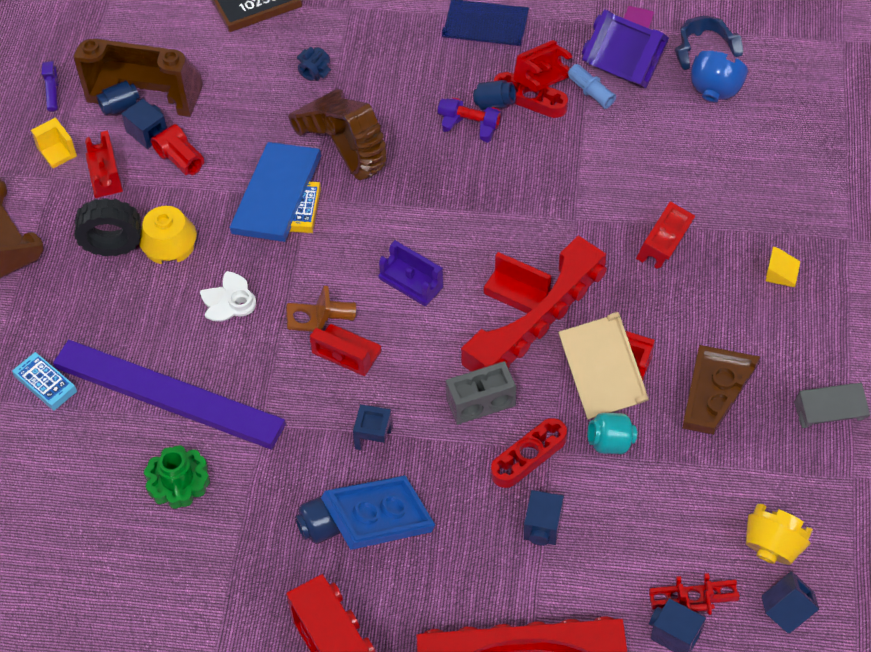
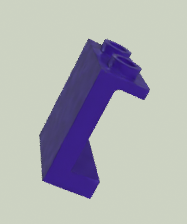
M604 9L602 15H598L594 22L593 29L595 31L591 40H587L583 47L582 60L591 66L647 88L669 37L663 32L655 29L651 30Z

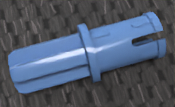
M575 64L569 69V78L583 89L584 95H590L604 109L609 108L614 103L616 94L600 83L599 77H593L579 64Z

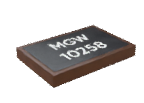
M211 0L229 33L302 7V0Z

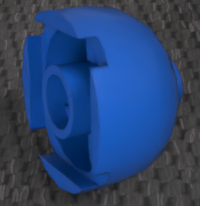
M699 52V55L695 56L690 75L693 86L702 94L703 99L709 102H718V100L734 97L741 90L749 71L741 60L736 58L735 63L727 60L728 54L723 52Z

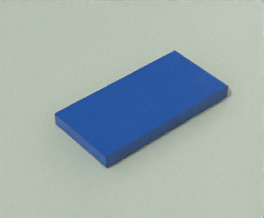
M267 142L229 227L231 234L285 242L291 229L290 225L308 183L311 182L322 156L320 149Z

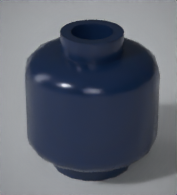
M322 496L301 504L298 511L299 514L295 516L296 524L303 539H310L315 544L341 533L322 501Z

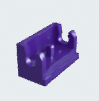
M394 240L389 248V258L387 259L383 256L380 258V274L378 279L426 307L443 288V268Z

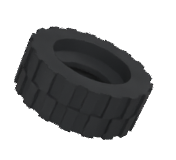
M102 198L101 200H91V202H86L83 204V207H79L77 210L74 237L77 239L79 246L95 255L108 257L127 254L129 251L134 250L136 245H139L141 216L137 213V209L131 207L129 203L121 202L117 199ZM109 224L122 229L103 231L95 228V226Z

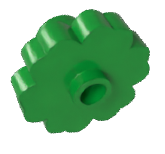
M181 445L174 446L173 448H164L161 452V457H152L144 470L147 480L145 487L148 495L157 504L168 502L169 506L173 509L180 508L181 506H190L193 503V497L203 496L210 484V478L207 473V461L197 450L186 452L185 448Z

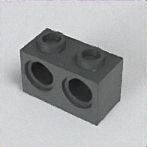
M504 361L447 379L446 400L456 424L459 425L515 407L516 385Z

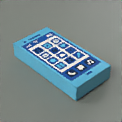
M36 352L12 370L14 377L53 411L77 392L74 384Z

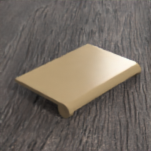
M619 312L558 332L587 420L595 418L599 413L615 412L649 400Z

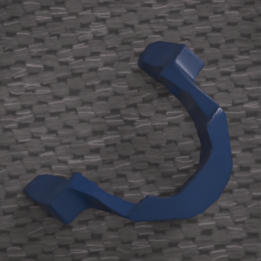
M711 16L694 17L686 20L680 28L682 44L675 48V52L683 70L690 69L688 51L691 50L688 37L692 33L700 36L705 30L714 31L726 40L734 57L743 55L741 35L731 33L722 19Z

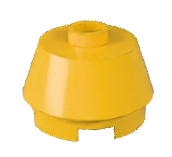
M173 206L156 207L149 211L143 219L139 245L146 256L155 263L162 264V261L177 259V262H181L194 250V243L197 237L196 228L178 208Z
M757 504L753 514L748 515L746 545L757 552L756 556L768 563L775 564L777 561L791 565L811 544L809 538L813 529L808 527L801 528L804 521L785 511L778 509L777 512L769 513L765 511L766 506L764 504Z

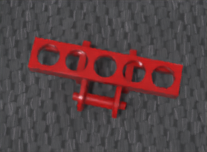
M704 573V585L683 587L681 576H676V586L649 589L652 609H656L658 606L663 608L668 599H671V594L677 592L678 598L672 600L694 612L707 611L708 615H712V609H715V605L711 603L739 601L740 595L737 591V581L711 582L709 581V573ZM728 587L732 589L733 593L721 594V589ZM697 591L700 594V598L696 601L689 599L688 592ZM657 594H663L667 600L655 601L654 597Z

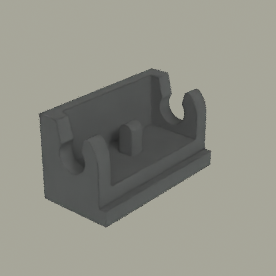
M862 382L799 391L794 400L801 428H808L813 424L855 418L859 421L870 416Z

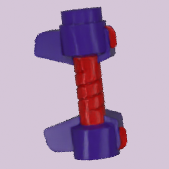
M442 98L439 102L438 115L444 117L442 121L443 132L450 131L455 124L466 118L480 122V139L486 143L491 141L494 131L498 129L501 120V111L498 108L487 107L485 111L469 109L463 106V101L459 98Z

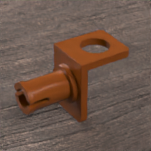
M326 285L323 286L316 305L287 303L286 305L287 329L313 332L315 327L322 330L328 318L354 321L356 316V303L330 301L329 286ZM297 311L305 312L309 316L310 321L299 323L294 319L293 314Z

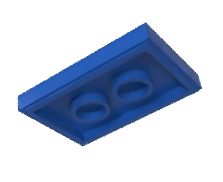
M406 475L326 490L321 497L350 550L431 533L436 526Z

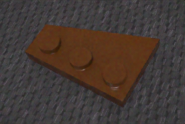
M699 345L682 429L714 435L759 365L761 357Z

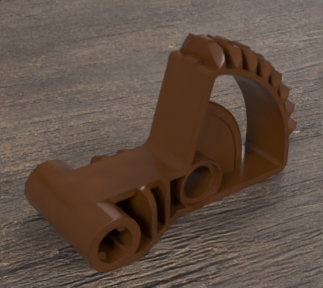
M335 89L288 115L293 129L299 136L307 132L329 134L350 173L356 179L370 178L385 166L386 143L383 140L384 134L380 130L381 125L378 123L369 103L345 99L343 90Z

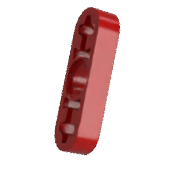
M502 72L495 76L494 81L506 80L507 82H513L516 90V105L551 118H559L566 114L568 97L564 92L546 87L535 92L537 94L535 98H527L523 94L534 91L515 81L513 73Z
M549 418L541 422L493 460L491 464L492 481L502 488H510L516 485L565 445L567 438L566 425L561 420ZM549 431L553 434L557 431L558 437L556 438L552 435L547 438V432ZM532 447L538 451V455L532 459H527L520 452L523 448ZM500 468L504 470L511 468V475L507 473L500 474Z

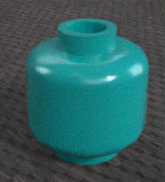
M599 413L594 420L589 422L587 430L588 442L590 445H593L598 453L625 454L631 444L636 442L637 428L635 425H632L630 418L626 414Z

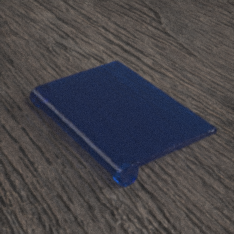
M451 0L445 27L442 29V37L522 46L529 7Z

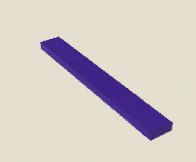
M69 339L53 362L55 369L270 450L273 449L286 426L285 419Z

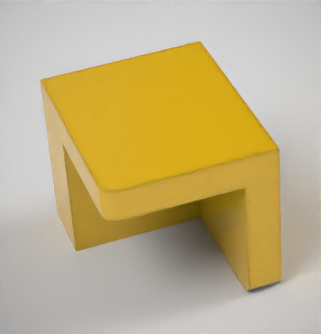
M56 117L31 130L37 149L51 168H55L77 156L70 135Z

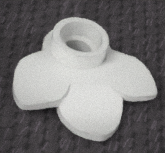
M227 271L224 274L223 287L200 291L204 304L209 307L205 317L212 321H226L233 316H246L252 313L256 307V298L248 290L247 281L242 276Z

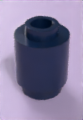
M126 80L103 89L101 94L96 95L98 104L105 116L108 114L113 116L126 111L130 106L137 103L136 100L140 99L135 85H129Z
M506 80L478 83L477 89L473 91L474 103L482 111L487 107L508 108L509 105L516 102L515 86L513 82H507Z

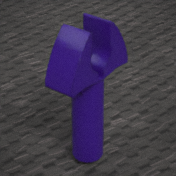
M54 61L42 62L46 106L48 111L54 112L58 110L56 87L59 86L57 69L54 66Z

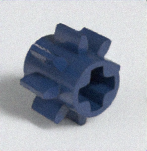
M310 46L297 56V59L301 62L298 65V71L307 80L315 79L318 81L320 78L324 79L331 71L327 66L330 63V57L319 47L313 49Z

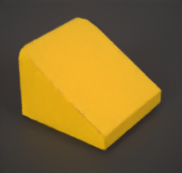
M773 246L765 281L795 287L800 261Z

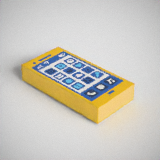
M320 182L308 183L290 225V232L313 233L321 191Z

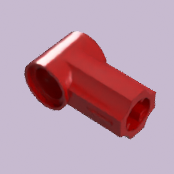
M177 124L171 125L151 138L152 146L157 154L164 160L168 158L185 175H195L205 163L204 157L188 142L185 133Z

